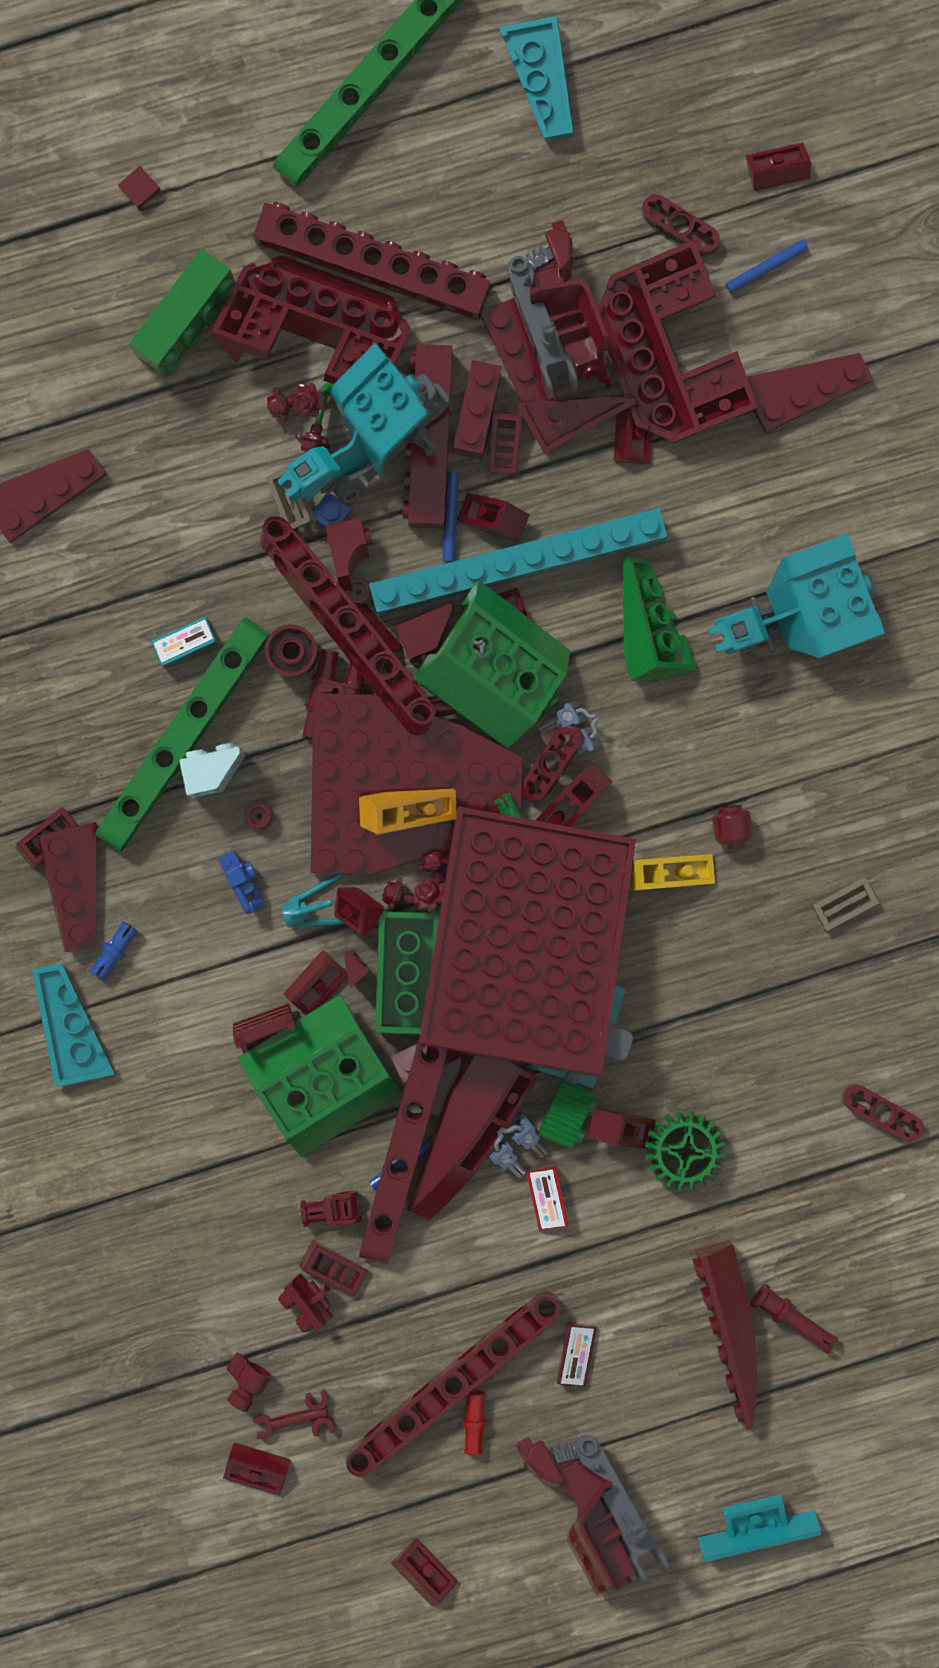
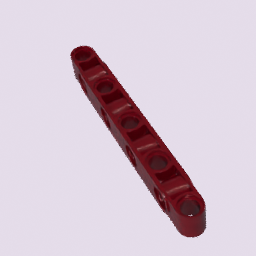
M280 516L268 517L262 527L260 544L272 559L279 572L403 727L415 736L425 734L434 719L435 708L421 691L417 682L413 680V677L290 524ZM276 532L281 536L273 537L269 533ZM312 577L317 582L310 583L306 581L304 578ZM347 622L353 628H344L340 623ZM377 668H384L389 674H380ZM420 714L424 716L426 720L418 721L414 718L413 715Z
M418 1043L359 1253L361 1258L386 1265L389 1262L447 1050L438 1049L439 1054L437 1056L429 1057L423 1051L426 1046L418 1045ZM410 1103H418L423 1107V1111L413 1113L407 1106ZM396 1159H402L408 1166L404 1169H397L393 1166L392 1162ZM386 1215L392 1222L387 1225L381 1224L377 1217Z
M549 1291L537 1294L376 1424L349 1450L346 1460V1467L349 1473L356 1477L368 1475L535 1340L544 1329L559 1317L561 1309L557 1296ZM544 1300H549L555 1304V1309L549 1314H544L539 1311V1304ZM505 1339L509 1346L505 1351L497 1352L492 1348L494 1340ZM450 1377H457L461 1380L462 1386L457 1390H451L446 1386L445 1382ZM408 1415L414 1418L415 1424L410 1428H404L400 1425L399 1419L402 1416ZM356 1454H363L368 1458L369 1462L364 1466H358L353 1462L352 1458Z

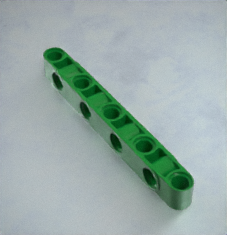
M414 0L279 154L273 164V168L293 186H300L463 0ZM425 8L436 10L433 16H425L421 12ZM387 52H394L398 55L392 61L383 59V55ZM348 96H355L359 99L355 105H347L343 102ZM310 140H316L320 143L314 150H308L304 147Z
M247 617L239 623L95 833L96 837L118 852H122L180 770L179 760L187 758L186 753L193 751L257 658L270 636L269 632ZM233 653L239 654L242 658L241 664L235 669L228 668L226 664L228 656ZM199 702H204L207 705V713L202 718H196L193 715V707ZM165 751H170L173 755V762L168 767H162L159 763V757ZM131 800H135L139 804V812L133 817H129L125 812V806Z

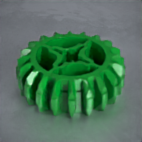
M677 1110V1120L673 1121L669 1114H666L665 1119L668 1124L664 1126L660 1121H656L655 1125L661 1131L656 1133L650 1130L648 1133L649 1136L656 1139L655 1143H645L646 1148L654 1149V1152L645 1154L646 1160H656V1162L649 1166L650 1171L660 1169L656 1179L661 1181L667 1176L665 1185L668 1188L673 1185L674 1181H677L678 1191L683 1190L684 1183H688L689 1190L694 1191V1181L697 1180L702 1188L706 1187L703 1177L707 1175L710 1180L714 1181L716 1177L710 1172L711 1169L714 1168L717 1171L723 1169L719 1163L715 1162L716 1159H726L724 1153L717 1152V1149L726 1147V1143L724 1141H715V1139L722 1135V1132L716 1130L711 1133L710 1131L714 1128L715 1122L711 1120L703 1125L706 1116L702 1113L695 1121L693 1110L688 1111L687 1119H683L682 1111ZM684 1127V1131H682L681 1138L678 1141L663 1143L671 1131ZM693 1128H697L705 1134L709 1142V1149H703L694 1145ZM688 1141L690 1149L693 1148L695 1152L687 1153L686 1158L683 1160L681 1158L682 1154L678 1153L676 1149L684 1148L685 1143ZM661 1152H667L677 1157V1173L672 1172L664 1165ZM707 1159L702 1168L694 1173L687 1174V1170H689L690 1163L693 1160Z

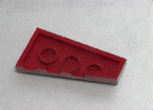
M514 298L481 312L480 316L519 400L549 399L542 383L540 366L533 353L531 342Z
M860 353L748 376L759 406L754 412L765 433L873 380Z
M89 449L0 483V530L8 542L12 543L107 476Z
M97 822L37 836L64 952L96 945L97 837L95 833L97 831Z

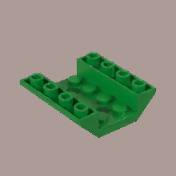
M478 580L461 604L466 610L439 652L428 655L413 680L504 748H509L536 723L566 676L570 650ZM478 637L485 642V651L481 655L477 654L473 649L474 640ZM523 673L529 674L532 680L531 686L527 690L523 689L520 685V677Z
M341 994L295 1021V1028L291 1030L286 1028L238 1057L255 1093L287 1142L301 1157L403 1095L388 1068H385L358 1026L355 1016ZM350 1058L356 1062V1068L353 1072L343 1073L339 1069V1064L343 1059ZM290 1092H302L305 1096L304 1101L300 1105L290 1104L287 1100Z

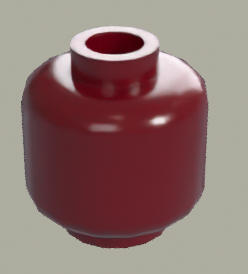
M742 805L718 808L719 813L712 817L716 842L726 844L728 850L745 847L744 842L750 840L754 835L751 813L746 809H742Z

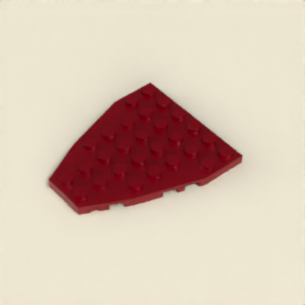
M313 693L311 873L372 874L423 858V855L433 851H445L451 848L455 819L383 834H376L361 827L359 797L383 792L455 789L456 812L459 806L501 814L494 801L500 797L506 807H508L502 795L511 793L521 813L522 757L507 750L462 725L434 716L432 724L425 734L421 736L412 735L403 727L396 716L388 710L380 697L375 694ZM420 714L413 715L414 718L418 721L426 720L425 717Z

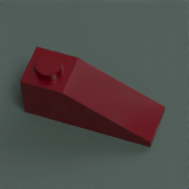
M591 761L535 821L570 827L613 781Z

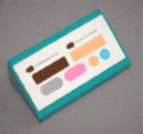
M206 616L152 640L163 668L218 644Z

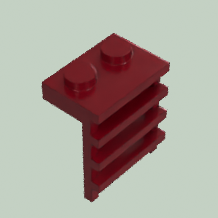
M286 1003L234 1022L232 1036L236 1049L241 1048L244 1054L279 1031L286 1028L289 1030L295 1028L294 1022L296 1020L290 1004Z

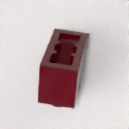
M361 518L326 526L338 583L343 590L353 589L352 577L354 570L363 559L370 558L367 546L373 545L369 528L363 529Z

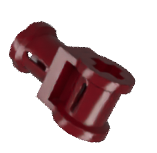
M358 1191L334 1193L325 1196L323 1201L307 1203L305 1200H301L300 1209L303 1227H309L310 1223L327 1221V1225H348L361 1222L362 1216L358 1215L356 1197L359 1196ZM345 1202H347L348 1214H347V1212H346V1204H345Z

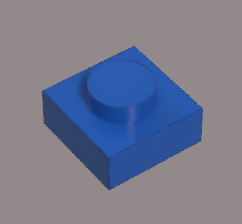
M330 493L329 495L325 494L313 512L316 521L326 528L327 525L344 522L352 512V509Z

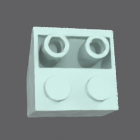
M233 743L215 746L216 752L207 753L203 749L187 752V758L179 760L187 795L195 798L223 792L245 758V751L240 747H236Z

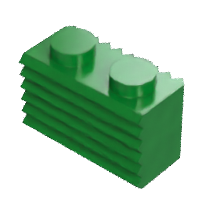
M561 1078L538 1135L570 1149L573 1148L574 1143L580 1145L586 1128L582 1127L586 1115L592 1117L594 1108L598 1104V1101L594 1099L595 1092Z

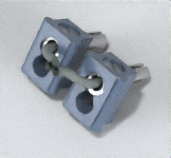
M575 700L565 703L563 709L555 712L557 716L554 719L539 726L541 731L557 722V724L541 732L542 735H546L559 727L585 722L586 717L594 719L591 727L580 729L584 736V742L577 754L579 755L588 750H595L601 744L596 736V723L599 721L597 715L589 714Z
M521 1113L513 1119L508 1129L502 1127L497 1131L499 1137L494 1143V1150L489 1155V1158L495 1165L499 1164L504 1170L509 1168L518 1178H521V1174L512 1165L523 1175L525 1170L516 1161L518 1158L514 1154L513 1148L504 1138L503 1133H509L517 1145L521 1144L526 1150L531 1148L540 1158H543L544 1155L537 1149L535 1144L545 1155H547L548 1151L538 1141L540 1137L535 1132V1127Z

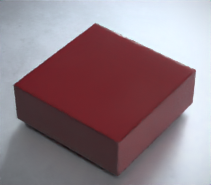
M141 166L137 167L118 184L121 191L138 210L161 191L160 187Z

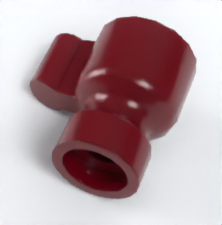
M237 1352L229 1363L227 1371L237 1381L238 1388L232 1390L227 1401L238 1410L248 1412L253 1404V1396H259L264 1392L272 1379V1375L260 1365L249 1361L245 1356Z

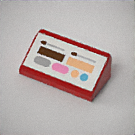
M556 1166L526 1171L539 1231L569 1226Z

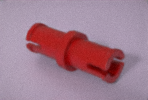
M473 1390L466 1395V1417L463 1418V1426L466 1427L464 1453L480 1455L483 1453V1428L486 1427L487 1421L484 1418L485 1392Z

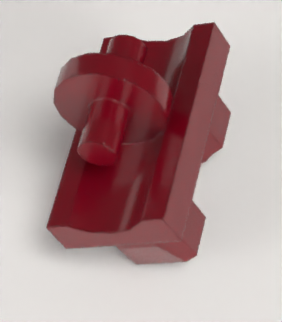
M301 1273L284 1287V1292L278 1297V1301L285 1309L289 1310L294 1305H297L301 1310L302 1314L295 1320L303 1333L312 1329L320 1330L333 1317L328 1310L331 1304L325 1297L331 1290L329 1286L325 1285L319 1289L314 1281L308 1283Z

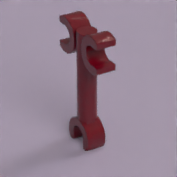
M325 1389L321 1390L322 1401L319 1403L313 1402L310 1393H306L305 1403L309 1408L308 1410L270 1418L264 1414L254 1417V1424L263 1422L267 1426L265 1431L257 1433V1439H266L270 1436L272 1430L314 1421L312 1433L315 1437L319 1436L318 1425L321 1423L327 1424L330 1433H334L335 1423L329 1417L326 1406L328 1401L327 1391Z

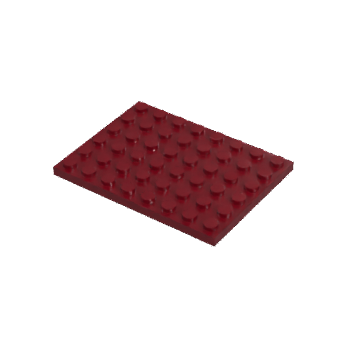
M458 806L418 1045L601 1077L636 839Z

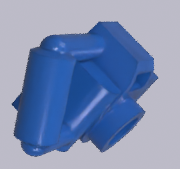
M236 851L218 858L225 876L239 899L244 912L251 914L264 908L265 901L253 881L258 876L251 863L244 864ZM252 893L254 899L248 902L245 896Z

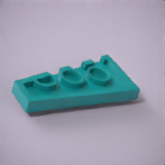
M557 16L499 27L545 141L574 136Z
M62 963L32 969L55 1087L115 1075Z

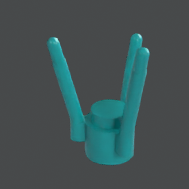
M336 874L302 894L289 898V903L282 905V913L287 927L297 926V929L300 930L307 927L345 924L338 918L307 920L311 918L310 912L332 906L333 902L331 900L308 906L306 901L301 902L344 877V874Z

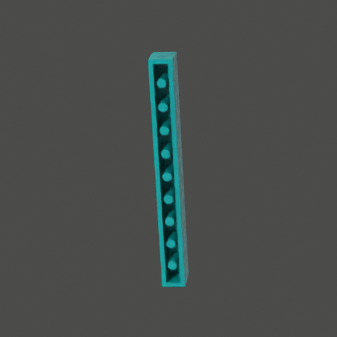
M660 508L373 582L369 585L379 617L468 594L478 580L490 588L663 543L667 538V533Z

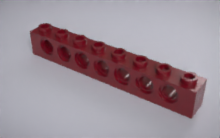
M274 202L273 205L264 203L253 234L255 244L476 321H479L490 289V280H487L486 276L478 271L470 270L467 273L458 270V266L452 262L443 260L441 263L432 261L430 256L423 252L414 251L413 254L402 250V246L397 243L386 241L384 244L375 241L374 237L366 232L358 231L355 234L346 231V227L337 222L330 221L329 224L320 222L318 217L311 213L302 212L301 215L290 211V207L279 202ZM286 225L297 227L293 235L287 236L281 233ZM320 234L325 237V240L320 245H312L309 242L310 238L313 235ZM343 244H349L353 247L352 252L348 255L339 254L337 249ZM370 254H377L381 257L380 262L376 265L366 263L365 259ZM397 264H406L409 267L408 272L403 275L396 274L393 268ZM426 273H432L437 277L435 283L427 285L421 281V278ZM454 283H461L464 285L465 290L461 294H453L450 292L449 287Z

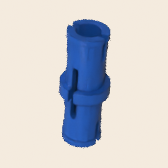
M122 921L110 942H105L103 945L104 951L89 970L92 974L96 975L100 968L104 966L98 976L103 981H106L107 976L117 961L124 958L125 954L123 952L139 932L136 928L131 927L127 935L124 936V933L130 926L125 921Z

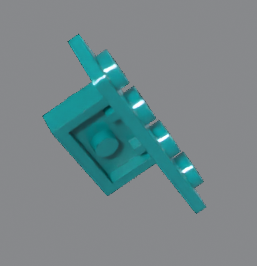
M781 1494L723 1507L727 1531L698 1537V1542L703 1560L708 1562L820 1536L822 1533L814 1510L786 1517Z

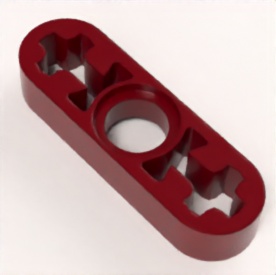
M653 194L645 199L642 206V217L647 223L681 244L691 241L688 237L691 235L694 226L698 227L696 234L703 238L706 235H710V242L713 244H707L705 247H702L700 245L701 239L693 235L692 240H695L701 255L708 256L716 251L720 237L715 228L662 195ZM656 203L660 204V211L666 216L669 210L673 212L669 216L667 225L662 223L665 219V216L656 213L654 216L650 214L651 208L649 205L654 207ZM676 218H684L687 220L689 228L683 233L676 232L672 227V222Z
M568 725L555 732L522 782V792L526 798L531 801H539L551 793L583 745L584 736L578 727ZM571 734V741L574 744L566 746L563 751L559 750L558 748H561L566 742V738L563 735ZM549 755H553L559 760V769L557 771L548 769L546 759ZM543 775L548 777L541 782L539 786L541 790L535 793L533 791L535 787L533 783L540 780Z
M853 1084L844 1090L842 1100L849 1110L905 1141L913 1142L922 1136L924 1132L923 1122L914 1114L861 1085ZM861 1090V1097L871 1102L872 1097L876 1098L871 1103L868 1114L864 1113L867 1109L864 1105L856 1103L855 1106L851 1105L853 1100L849 1096L852 1092L857 1094ZM886 1104L890 1107L891 1116L888 1120L878 1121L876 1119L875 1110L879 1105ZM898 1111L902 1113L898 1118L904 1122L910 1123L911 1120H914L915 1133L909 1132L907 1135H904L905 1129L896 1123L894 1129L890 1128L897 1119Z

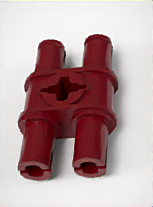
M322 649L317 674H313V677H311L308 702L304 705L308 712L302 734L303 737L313 739V693H335V690H339L338 693L363 694L366 692L365 686H363L364 678L351 662L346 680L342 681V683L336 682L334 675L339 652Z

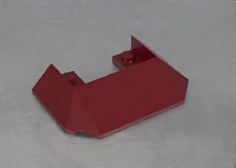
M694 239L612 274L606 285L607 288L602 300L597 306L608 334L609 347L607 351L623 393L632 394L636 400V403L629 407L635 425L672 442H678L759 408L752 385L748 380L737 351L684 374L680 367L663 320L717 297L708 275L709 272Z
M278 256L271 258V262L256 267L254 263L243 267L211 331V336L236 364L243 351L267 360L281 329L336 349L325 371L323 380L335 384L375 343L396 364L411 328L406 319L403 320L397 310L398 305L393 296L293 259Z

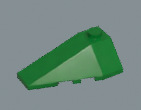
M627 556L623 559L624 656L631 681L655 682L693 673L696 671L689 642L685 634L679 635L673 623L676 616L672 609L668 611L661 598L663 590L648 559Z

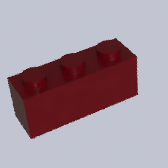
M472 360L454 440L453 454L479 460L483 459L502 366Z

